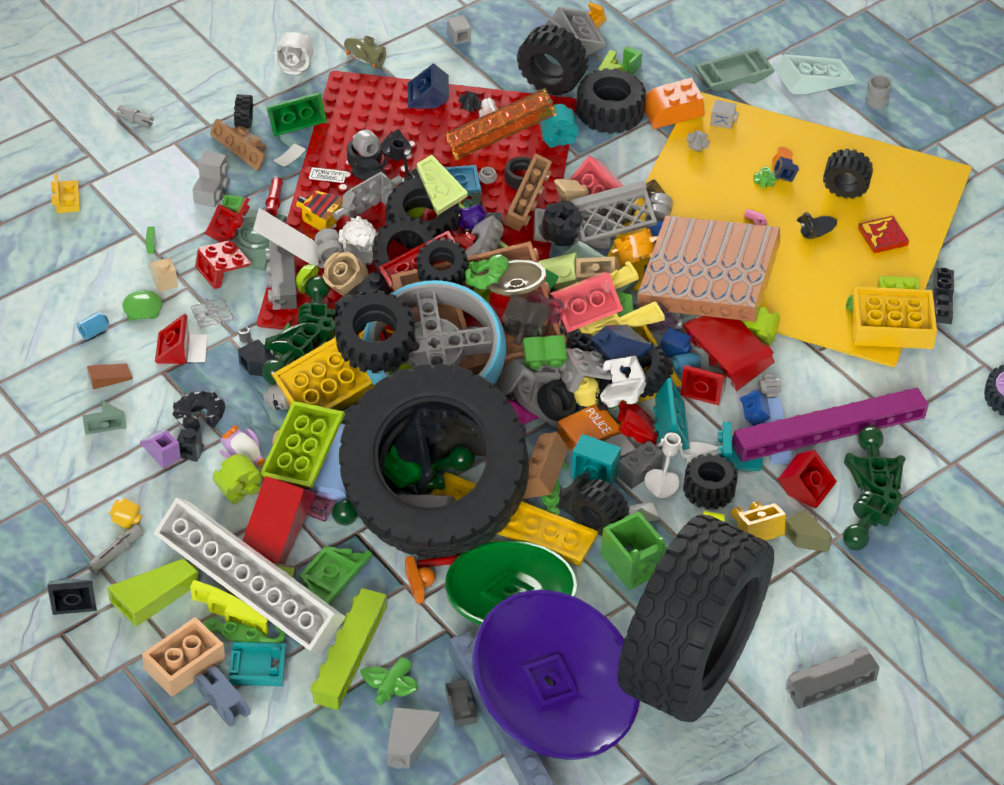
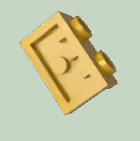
M54 174V181H51L52 193H55L51 194L52 206H56L57 213L80 211L78 180L59 182L58 174Z

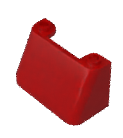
M699 316L683 325L687 335L691 336V343L706 352L720 367L722 373L731 379L730 384L736 391L740 390L775 363L772 357L774 352L768 344L763 345L740 320Z

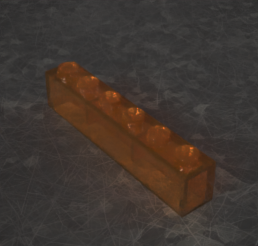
M546 88L451 130L444 135L455 159L458 160L553 117L557 113Z

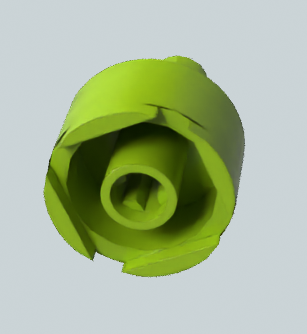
M760 307L756 322L740 321L757 338H760V342L763 345L768 344L771 346L776 337L780 315L776 312H773L772 315L768 313L767 308Z
M236 454L227 458L220 464L222 468L219 472L215 470L213 473V482L232 504H238L243 497L249 494L255 495L261 488L259 486L262 480L261 473L247 455L244 457L241 454Z

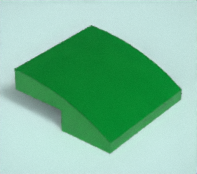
M393 445L391 452L386 455L384 474L398 488H401L420 479L422 473L420 463L402 461L397 455L396 445Z

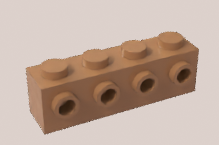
M535 153L504 218L503 224L517 231H520L523 225L527 226L531 218L528 213L530 210L534 211L538 201L535 198L541 195L545 187L542 183L543 181L547 182L551 174L549 167L552 161Z

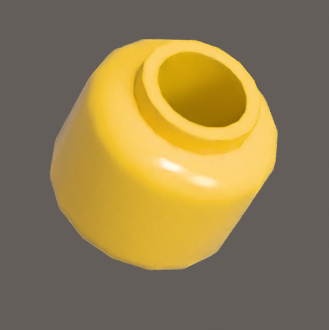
M122 498L120 501L116 500L109 512L111 521L127 530L134 524L138 525L143 517L140 514L141 507L126 498Z

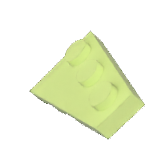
M433 155L417 163V171L437 215L468 196V192Z

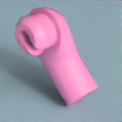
M749 209L745 211L744 218L753 220L755 225L767 226L764 214Z

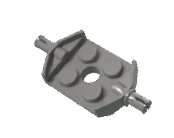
M380 172L351 188L343 194L341 209L333 212V217L338 220L346 215L351 219L377 205L379 202L386 205L388 196L393 192V188L403 181L401 176L398 175L390 180Z

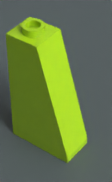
M183 558L107 587L109 601L137 627L190 591L193 580L198 581L199 572L195 565L189 564Z

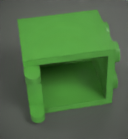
M640 511L603 528L601 556L628 590L649 581L663 554H665L668 545L663 537L659 536ZM630 545L632 550L627 552L625 547Z

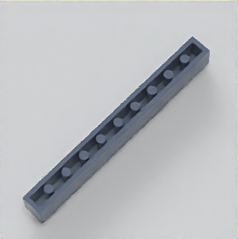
M467 632L450 638L449 656L462 680H468L471 697L518 784L554 785L537 753L520 744L505 732L494 720L483 703L474 679L472 667L474 639L471 633Z

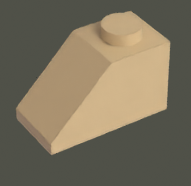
M556 179L554 181L561 203L571 202L573 199L588 196L589 194L586 186L580 185L576 180Z
M171 258L148 263L149 270L159 292L178 287L176 269Z

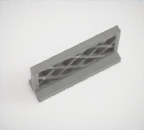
M645 181L571 200L581 214L587 213L591 215L587 222L582 220L579 230L582 242L585 244L657 225ZM645 198L646 202L643 207L634 204L636 199ZM624 203L628 206L622 212L616 209L618 204ZM631 207L639 210L636 217L627 214ZM605 208L609 210L606 217L597 214L599 209ZM613 212L621 215L618 222L609 219ZM642 213L650 215L651 220L644 222L639 218ZM594 217L602 220L599 227L590 224ZM624 218L633 221L630 226H623L621 222ZM606 222L614 226L611 231L602 229ZM587 228L596 231L593 236L585 237L584 232Z

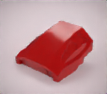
M621 400L619 403L620 413L617 417L619 422H621L618 428L620 433L627 437L633 436L635 441L642 444L650 441L656 446L657 430L650 415L636 403L627 404L626 401Z

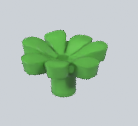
M763 167V169H760V173H755L753 176L754 183H761V188H766L767 184L773 187L775 186L774 182L778 181V178H775L774 173L770 171L769 167Z

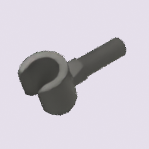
M244 327L245 333H241L238 330L241 342H253L248 327Z

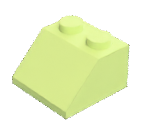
M576 252L538 262L544 268L559 276L554 286L555 289H562L580 282L576 278V258H578Z

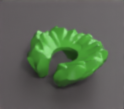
M501 254L493 255L489 260L483 259V261L469 262L468 269L465 271L467 286L486 290L487 286L498 283L500 277L505 275L504 271L509 268L508 259ZM489 269V272L487 274L482 276H475L479 273L486 272Z

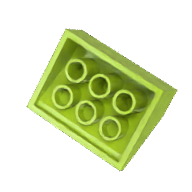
M293 401L260 472L262 478L268 476L304 489H312L345 413Z

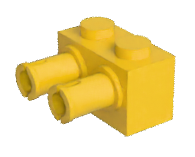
M756 501V503L753 502L749 506V511L744 512L739 506L738 509L735 507L731 511V517L737 521V528L757 538L759 537L766 541L785 535L786 514L776 503L762 506L759 501Z

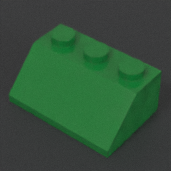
M320 92L270 105L266 108L274 137L327 122Z

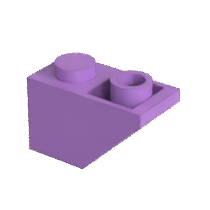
M167 430L157 431L140 441L143 448L163 469L181 459L179 442Z

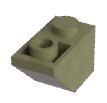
M806 509L785 521V536L796 547L821 552H828L830 550L831 534Z

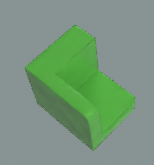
M627 45L624 48L623 60L618 65L623 66V70L628 71L630 75L634 74L641 67L642 52Z

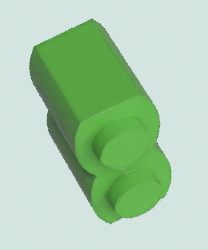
M564 336L528 337L522 341L525 367H530L533 370L540 369L544 365L551 368H559L566 363L567 355Z

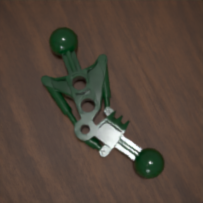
M314 276L307 280L305 292L311 299V303H305L299 307L298 325L295 327L291 326L283 332L265 339L264 348L266 350H273L282 354L279 359L267 361L262 368L263 377L268 383L277 384L272 376L273 373L313 351L316 346L318 348L334 338L336 311L327 309V304H323V299L330 290L323 277Z
M874 426L865 427L858 434V443L863 450L867 451V457H858L852 453H846L843 461L850 470L857 487L862 491L853 505L854 513L860 520L857 524L849 525L843 532L845 546L855 551L862 550L867 546L869 542L868 530L871 525L875 527L878 524L883 526L889 525L891 517L897 513L902 501V494L898 490L901 488L903 465L906 458L903 455L895 458L880 457L879 448L883 445L884 436L882 431ZM893 477V485L891 487L890 479Z
M457 446L450 452L448 457L437 459L432 463L434 465V469H432L433 477L425 489L444 490L446 488L445 479L437 474L436 471L452 467L456 471L466 472L474 465L475 455L473 451L466 446ZM385 476L386 484L394 493L399 490H413L414 483L420 480L418 479L409 485L398 488ZM339 500L332 507V517L339 525L348 526L353 524L358 518V514L350 500Z

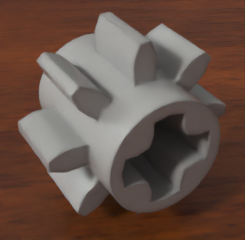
M695 130L693 134L689 133L686 139L690 143L688 147L697 152H701L703 148L707 150L710 143L707 139L708 135L698 130Z
M774 373L764 374L762 380H758V391L762 395L765 394V398L777 397V393H781L780 378H774Z

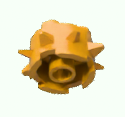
M646 229L613 240L615 249L611 251V254L618 255L622 266L628 261L634 263L649 258L655 246L654 241L657 240L658 236H652L650 229Z

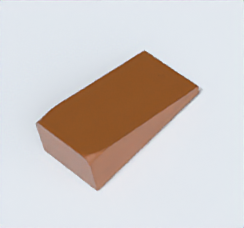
M127 363L87 366L88 377L93 390L133 379Z

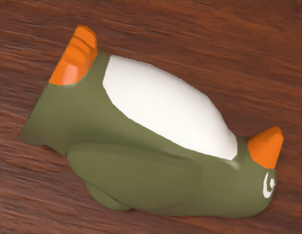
M364 36V38L351 37L344 41L346 55L352 53L356 59L372 64L376 69L381 68L384 64L386 47H379L374 42L375 39L370 36Z

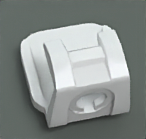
M630 356L605 361L603 371L610 370L613 376L612 383L606 386L600 395L601 401L607 404L608 407L617 406L619 400H624L627 404L637 402L639 395L644 393L646 377L637 357ZM621 365L623 367H630L631 373L629 377H626L621 372Z

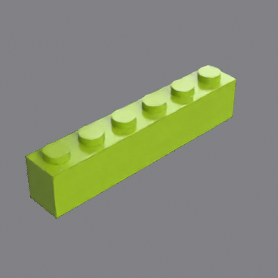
M361 588L359 595L354 596L352 609L345 615L344 626L342 629H338L335 638L336 642L328 650V659L326 663L321 664L319 678L312 683L310 693H313V703L339 711L387 609V595Z

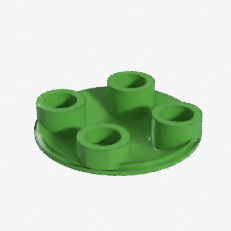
M139 290L129 294L124 299L122 306L129 320L155 319L159 316V311L162 308V300L158 294L152 291Z

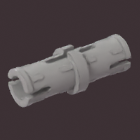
M122 105L117 108V111H120V113L116 112V115L130 120V123H138L148 128L153 124V122H150V120L154 121L152 116L140 113L137 109L132 110Z

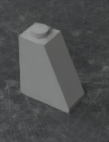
M394 707L387 748V766L396 769L411 768L439 729V712Z

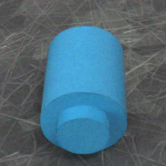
M96 312L78 322L77 329L85 340H89L107 330L109 320L104 313Z

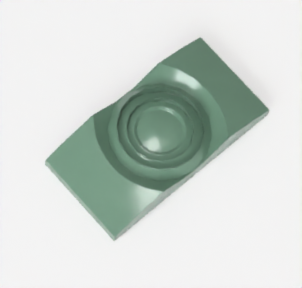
M759 48L695 65V69L708 87L716 91H729L745 82L755 84L774 73V68Z
M250 209L243 217L244 222L233 242L250 261V266L245 268L265 271L267 262H269V260H266V249H270L269 241L271 240L253 230L258 211ZM275 215V218L284 223L286 222V216Z

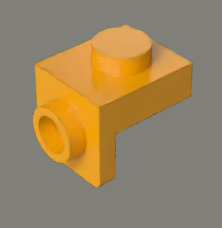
M590 2L588 4L590 9L588 14L598 29L607 18L601 5Z

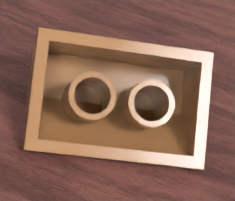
M558 432L539 435L529 459L528 482L525 494L521 499L552 494L569 450Z

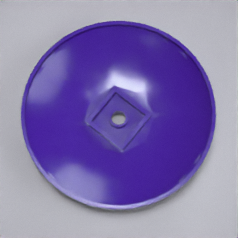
M530 590L517 593L495 606L485 617L478 629L473 645L472 667L481 699L500 727L513 739L532 751L564 760H580L600 755L615 746L627 734L635 721L640 703L639 700L627 695L618 685V664L625 639L601 612L574 596L551 590ZM545 677L553 681V686L546 683Z

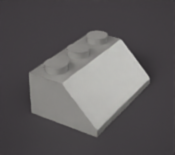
M563 7L557 8L552 18L563 28H566V31L572 32L577 39L581 40V45L586 49L585 54L590 55L606 46L588 12Z

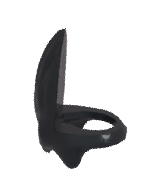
M805 212L797 218V222L802 225L800 232L807 239H815L826 235L837 225V219L831 216L812 218L809 212Z

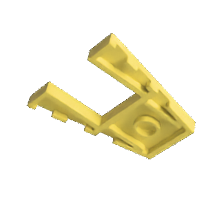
M630 261L626 262L625 267L621 270H615L610 274L615 290L639 279ZM655 301L624 316L619 317L615 313L580 327L578 330L580 333L590 334L593 337L607 325H628L633 328L664 321L665 316Z

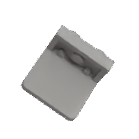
M566 348V363L558 369L569 392L577 391L584 376L611 380L613 375L610 370L603 371L605 360L599 352Z

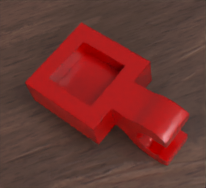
M490 293L489 305L496 312L504 329L505 315H510L511 312L510 297Z

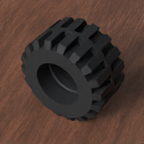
M840 149L837 150V153L833 152L827 160L823 175V183H825L826 189H830L829 192L835 193L837 197L842 196L845 199L848 197L854 199L856 196L861 197L869 189L873 174V164L869 162V157H865L864 153H859L855 149L853 151L849 149L843 151Z
M435 238L432 239V243L426 242L425 248L421 247L419 254H417L416 262L419 281H447L463 285V281L466 280L465 271L468 269L465 249L461 248L458 242L454 244L453 239L450 238L448 241L445 238H440L441 240L437 241ZM439 261H447L452 264L446 270H437L432 267L433 264Z
M649 342L653 348L638 360L642 369L651 365L644 372L646 385L644 393L640 394L642 398H646L647 395L649 397L654 396V393L659 392L665 381L671 378L670 375H673V365L670 359L653 342ZM630 367L623 372L626 377H629L631 373Z
M707 453L706 456L701 454L698 455V458L694 457L691 459V462H688L685 469L683 491L686 498H690L689 502L692 504L696 503V506L699 508L702 506L708 510L710 508L715 510L719 506L725 507L735 496L738 478L737 469L734 468L732 462H728L726 457L721 458L718 454L714 456L711 453Z
M601 479L590 480L572 499V510L576 518L583 526L598 531V536H603V528L608 524L622 520L630 514L628 503L622 493L616 487Z

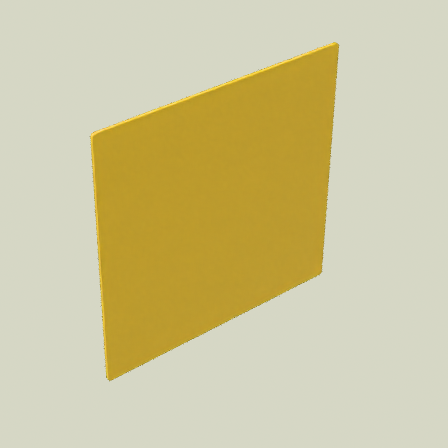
M700 92L704 101L705 116L675 124L645 182L649 199L656 193H664L670 196L673 200L671 216L755 225L753 220L744 218L745 211L749 209L764 214L767 226L780 227V245L761 303V307L767 308L768 313L773 315V312H776L780 315L777 333L889 367H896L903 348L854 345L853 313L846 310L847 299L850 295H853L854 286L877 287L879 276L918 277L920 290H926L972 167ZM715 100L737 104L736 112H739L737 123L733 122L732 129L710 125ZM695 130L706 133L708 135L707 139L710 141L707 150L703 148L701 152L690 149L688 147L690 143L686 141L688 134H693ZM779 147L790 149L793 153V164L799 167V171L792 182L778 179V181L774 182L775 186L771 187L767 184L766 188H761V183H754V174L760 173V169H763V167H769L770 171L774 173L772 158L777 154ZM840 149L843 151L845 149L851 151L855 149L859 153H864L865 157H869V162L873 164V174L869 189L861 197L856 196L854 199L850 197L845 199L842 196L837 197L835 193L829 192L830 189H826L825 183H823V175L827 160L833 152L837 153V150ZM645 198L636 199L634 204L643 207L646 202ZM632 208L629 215L636 217L639 210ZM809 212L812 218L831 216L837 219V225L826 235L815 239H807L800 232L802 225L797 222V218L802 216L803 213ZM642 213L639 219L645 222L646 214ZM894 216L909 239V245L873 253L860 233L858 224ZM626 218L623 226H630L633 221ZM646 227V228H643V229L631 231V232H628V233L620 234V235H618V236L616 237V239H619V238H622V237H625V236H628V235H631V234H634V233H637V232H641V231H643V230H646L647 227ZM613 243L607 257H616L619 261L617 254H611V251L615 249ZM649 258L631 263L639 278L638 283L632 289L633 291H639L644 277V265H648Z

